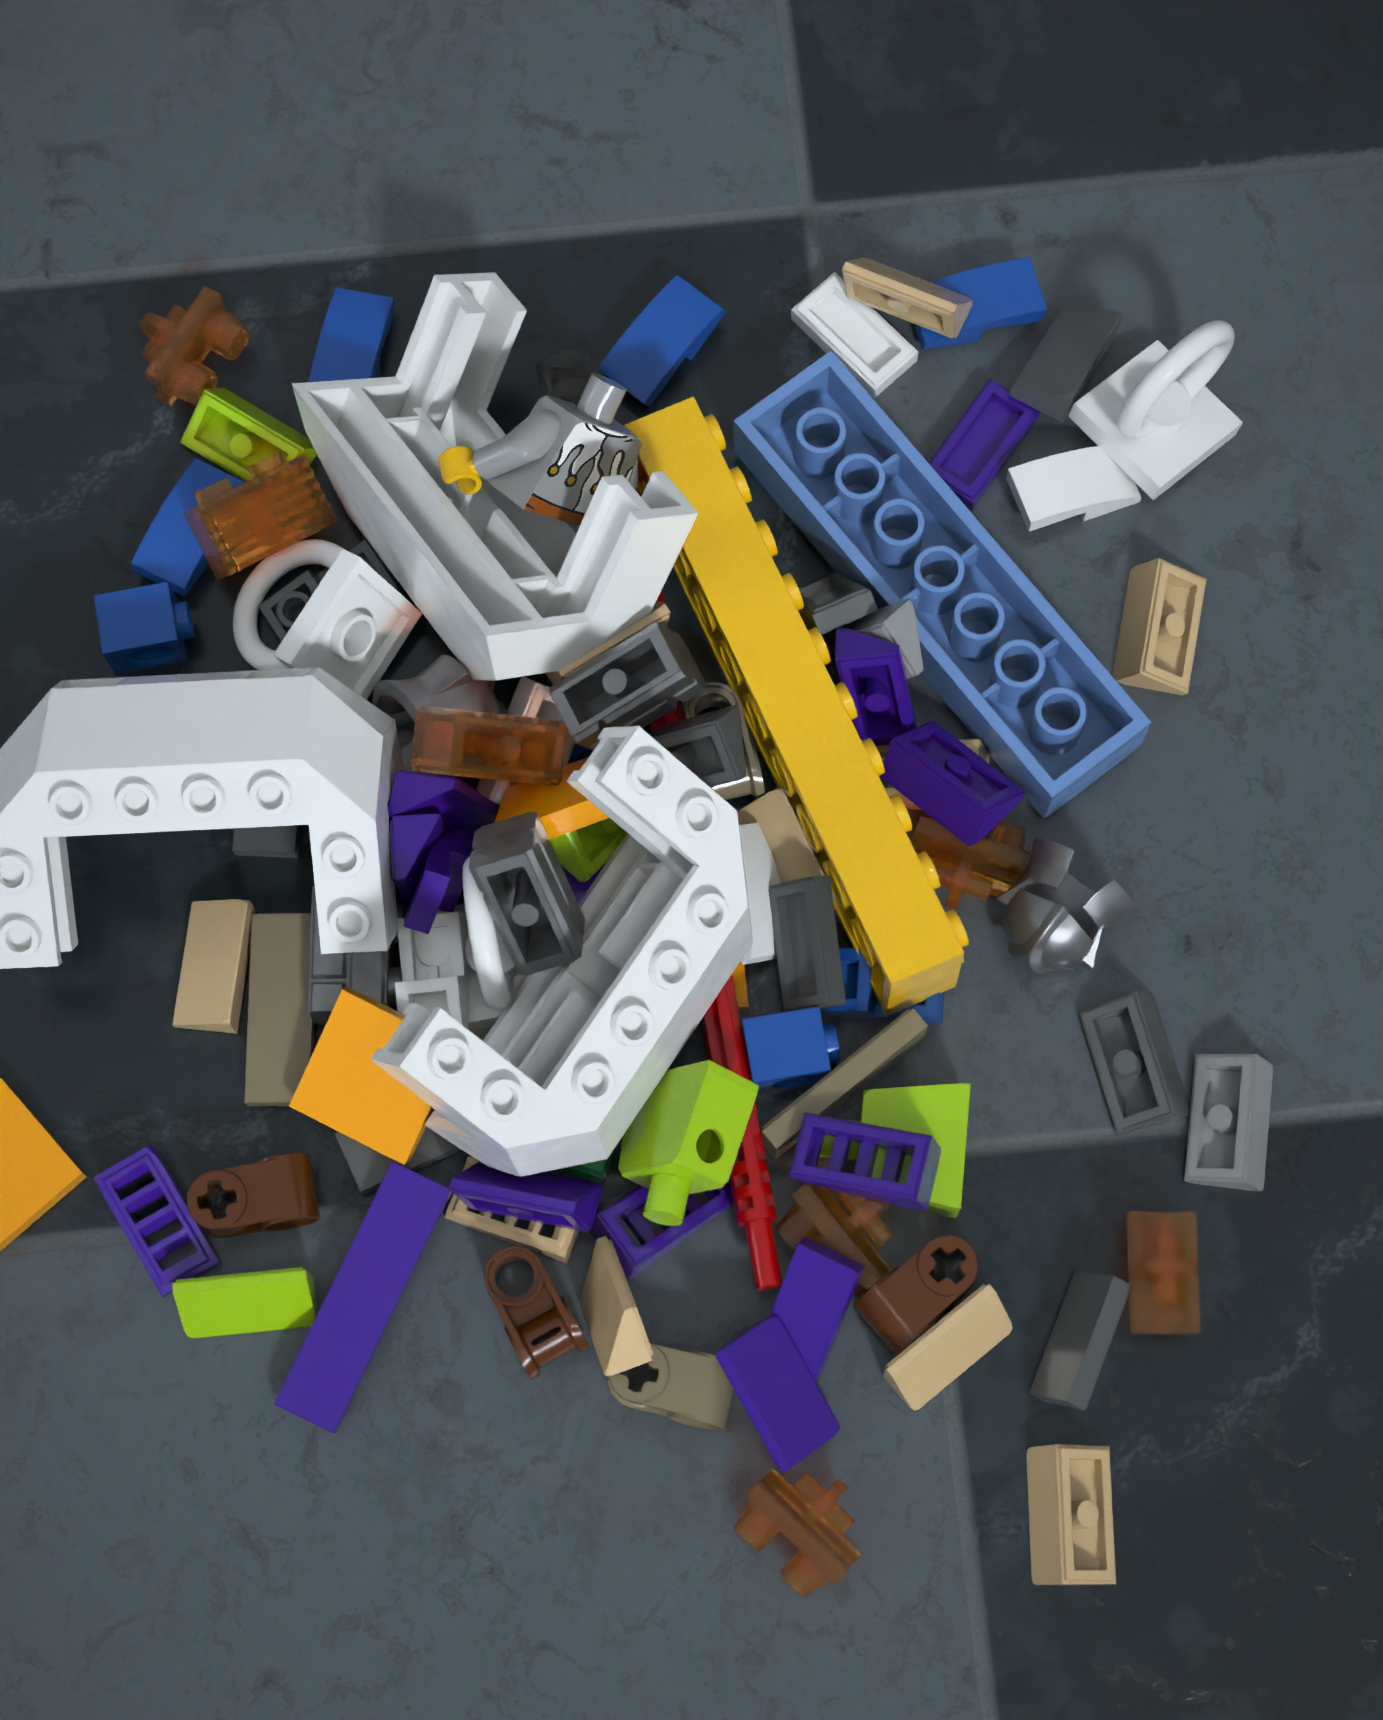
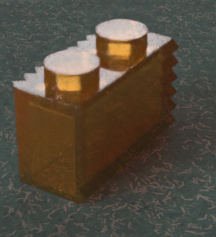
M280 451L249 466L248 469L253 479L235 488H232L226 477L193 493L199 505L183 512L217 580L230 576L337 523L336 515L331 511V505L327 502L325 493L320 489L319 481L315 478L314 471L309 466L308 459L304 455L286 462Z
M422 706L416 711L411 766L413 771L559 786L563 779L568 729L565 723L559 720Z

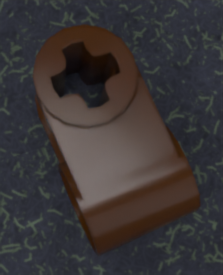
M308 1153L276 1155L251 1164L211 1170L201 1174L192 1183L187 1193V1207L191 1217L207 1234L216 1238H231L261 1231L294 1229L314 1224L321 1219L311 1157ZM224 1190L230 1199L235 1200L236 1203L227 1205L225 1210L226 1217L217 1219L212 1211L205 1209V1207L213 1205L216 1201L215 1193Z
M952 1235L938 1236L924 1245L902 1266L894 1268L858 1299L853 1307L897 1356L942 1318L941 1315L970 1290L975 1282L978 1270L977 1256L971 1245L962 1238ZM939 1252L946 1258H951L956 1253L960 1255L964 1260L959 1268V1273L963 1279L956 1284L948 1277L942 1279L939 1283L931 1277L936 1270V1263L932 1257Z
M509 1246L498 1250L490 1257L484 1274L486 1288L506 1325L503 1328L531 1380L540 1376L541 1367L568 1352L577 1349L582 1353L590 1349L564 1297L558 1295L545 1268L534 1252L520 1246ZM514 1261L524 1262L530 1265L534 1271V1282L531 1288L520 1296H508L502 1293L497 1284L498 1274L506 1264ZM556 1330H561L558 1334L550 1337L549 1339L541 1342L536 1346H533L534 1342L544 1338L545 1336L553 1333Z

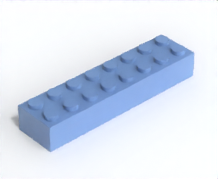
M832 350L733 420V451L832 569L870 589L877 609L910 598L916 614L924 669L921 672L922 676L976 739H980L987 753L1008 778L1025 792L1024 797L1043 819H1046L1142 745L1152 723Z

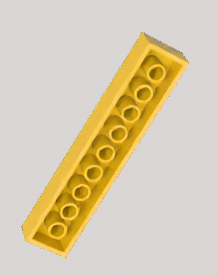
M693 396L625 424L624 426L639 436L641 441V448L638 454L637 493L642 496L652 472L664 471L698 511L694 524L672 568L728 686L737 693L741 701L746 724L776 787H782L824 875L830 876L831 889L835 897L834 909L852 947L855 948L858 956L860 949L865 961L872 967V988L885 1017L922 1002L938 992L942 993L956 987L961 965L964 963L963 947L969 945L965 928L954 909L944 911L934 891L940 887V880L931 858L925 851L916 854L906 832L912 830V823L908 811L898 794L891 797L888 796L879 778L880 775L885 773L881 756L872 739L867 738L861 741L852 720L857 718L858 715L852 696L843 682L834 685L825 667L826 664L831 662L826 643L816 627L807 630L798 610L804 608L800 590L790 573L780 575L772 558L778 554L774 537L766 521L762 519L755 522L746 505L752 501V497L742 471L738 466L729 469L721 451L726 449V443L716 418L713 414L704 417Z

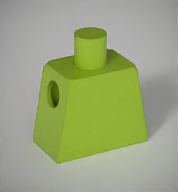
M710 1060L666 1071L624 1133L618 1166L624 1178L649 1189L643 1211V1216L646 1219L662 1225H681L689 1194L719 1189L728 1182L757 1097L759 1085Z
M954 1083L869 1089L863 1092L860 1119L854 1122L931 1135L941 1147V1156L930 1203L925 1212L956 1218L961 1209L971 1084ZM825 1134L819 1157L830 1158L835 1140L834 1136ZM851 1142L847 1160L857 1161L861 1143ZM878 1148L871 1178L881 1179L887 1149ZM905 1154L899 1183L906 1184L913 1157L911 1155Z

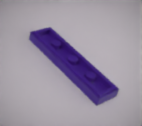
M393 1161L391 1162L274 1405L329 1432H337L452 1194L451 1189Z

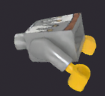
M592 373L578 404L546 395L537 401L529 416L502 439L481 447L475 452L465 446H456L445 450L438 459L442 481L445 484H451L456 481L460 492L472 495L481 489L482 477L489 480L488 483L523 510L580 526L602 477L623 475L635 490L638 486L640 437L614 419L627 389L605 376Z

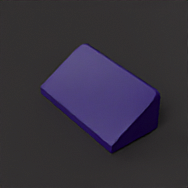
M837 628L836 665L840 681L848 688L857 710L858 717L853 719L852 722L861 741L871 738L875 746L888 745L892 739L917 728L900 645L851 629Z
M932 720L892 739L883 761L885 773L881 777L968 846H972L982 840L1023 800L1025 792L1019 786Z
M401 770L395 774L388 815L389 820L392 821V816L440 814L447 834L460 828L475 832L481 826L494 823L500 806L453 775Z
M440 814L392 816L393 820L390 821L392 879L406 909H408L430 850L439 839L447 834Z
M481 1162L454 1176L449 1186L452 1192L470 1209L587 1232V1230L592 1231L602 1194V1186L597 1182L546 1172L519 1177L487 1167Z
M770 1315L738 1331L716 1352L715 1357L777 1468L782 1472L795 1466L833 1438L840 1430L839 1422L783 1322L777 1315Z

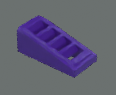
M804 1113L789 1177L793 1180L897 1206L927 1211L941 1156V1147L931 1135ZM825 1134L835 1137L827 1169L817 1167ZM855 1141L861 1144L854 1173H845L844 1170L851 1142ZM878 1148L888 1150L881 1179L871 1178ZM905 1154L913 1157L907 1182L903 1184L899 1183Z
M152 1145L146 1146L94 1177L107 1204L162 1297L173 1292L172 1283H176V1280L198 1278L221 1264L203 1229L191 1217L187 1207V1200L161 1153ZM150 1173L153 1174L155 1181L126 1198L121 1192L122 1189ZM165 1195L169 1202L168 1205L141 1221H137L133 1214L134 1212ZM179 1219L183 1228L156 1244L150 1245L147 1236ZM192 1241L197 1251L164 1270L159 1260Z
M728 1182L722 1188L704 1191V1194L710 1201L702 1206L693 1194H689L685 1210L687 1216L683 1218V1223L678 1226L660 1224L664 1232L658 1236L639 1211L646 1203L649 1190L639 1185L597 1213L592 1231L590 1230L596 1241L604 1236H607L608 1240H612L628 1281L734 1204L732 1189ZM624 1221L642 1245L640 1248H637L621 1227V1222Z

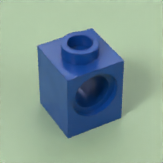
M168 582L94 595L102 654L115 675L188 661L185 639L195 637L191 610L187 601L178 602Z
M819 1006L742 1019V1031L751 1080L759 1085L757 1094L815 1085L831 1072L830 1063L841 1061L834 1023L823 1025Z

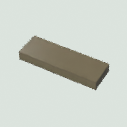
M311 913L252 914L244 1099V1103L248 1107H289L314 1052L315 1023L308 1013Z
M914 1008L911 1011L907 1009L762 1127L763 1145L775 1160L797 1143L804 1113L829 1117L924 1040L928 1028L927 1023Z

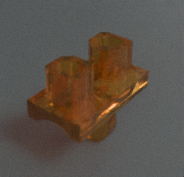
M204 286L188 311L178 305H174L165 318L149 312L146 313L140 322V328L150 338L141 352L142 356L151 362L144 373L157 389L154 393L156 399L170 407L177 398L197 405L204 389L216 388L218 378L215 371L201 364L210 350L233 361L239 357L249 342V335L245 325L226 311L221 295Z
M920 816L912 841L916 854L925 851L931 858L940 880V886L950 889L945 906L955 910L958 909L963 893L987 901L989 894L999 897L1007 892L1022 878L1031 852L1024 850L1026 832L1024 828L1004 821L999 822L990 831L988 838L984 837L976 844L968 846L931 816L928 818Z
M805 1183L791 1195L797 1203L787 1211L775 1226L777 1232L791 1249L795 1251L798 1243L804 1237L816 1242L821 1236H824L837 1253L865 1266L854 1293L863 1288L866 1290L870 1289L892 1271L861 1232L864 1229L878 1248L889 1241L894 1235L879 1216L891 1204L873 1199L867 1202L861 1196L840 1192L837 1196L852 1214L849 1217L825 1187Z
M1129 1211L1127 1213L1128 1273L1129 1284H1131L1129 1292L1130 1334L1198 1335L1201 1333L1196 1212L1158 1213Z
M772 1469L746 1494L750 1503L745 1507L734 1526L735 1531L752 1548L760 1552L780 1531L799 1549L797 1554L780 1572L784 1580L804 1598L825 1585L829 1579L836 1584L862 1555L842 1536L855 1519L836 1502L849 1488L840 1477L825 1491L807 1472L792 1487L775 1469Z

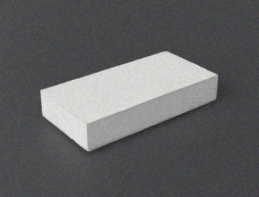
M835 272L791 309V320L824 352L828 353L832 350L873 399L917 362L918 351L872 307L848 298L844 280Z

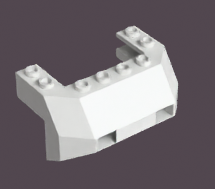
M495 272L434 275L396 376L291 383L305 431L348 516L460 664L469 672L472 680H502L560 671L651 613L698 515V511L664 471L652 472L642 496L637 493L623 475L602 477L580 526L523 510L488 483L489 480L482 477L481 489L472 495L460 492L456 481L451 484H445L442 481L438 459L445 450L456 446H465L475 452L477 449L506 436L486 410L527 310Z
M320 667L60 681L49 690L0 749V969L59 966L62 963L61 952L73 951L78 945L66 836L309 825L321 954L387 951L399 929L395 884L392 879L387 802L391 798L396 772L405 770L395 719Z
M640 726L604 728L597 737L600 741L587 761L580 770H574L567 780L571 786L627 832L579 902V907L585 918L584 935L581 936L583 939L582 956L574 962L528 975L513 996L510 1005L503 1010L483 1041L443 1009L435 1007L431 1013L422 1005L410 1002L402 1013L406 1017L383 1049L378 1048L370 1058L371 1061L435 1109L424 1125L487 1167L519 1177L608 1159L753 944L737 810Z

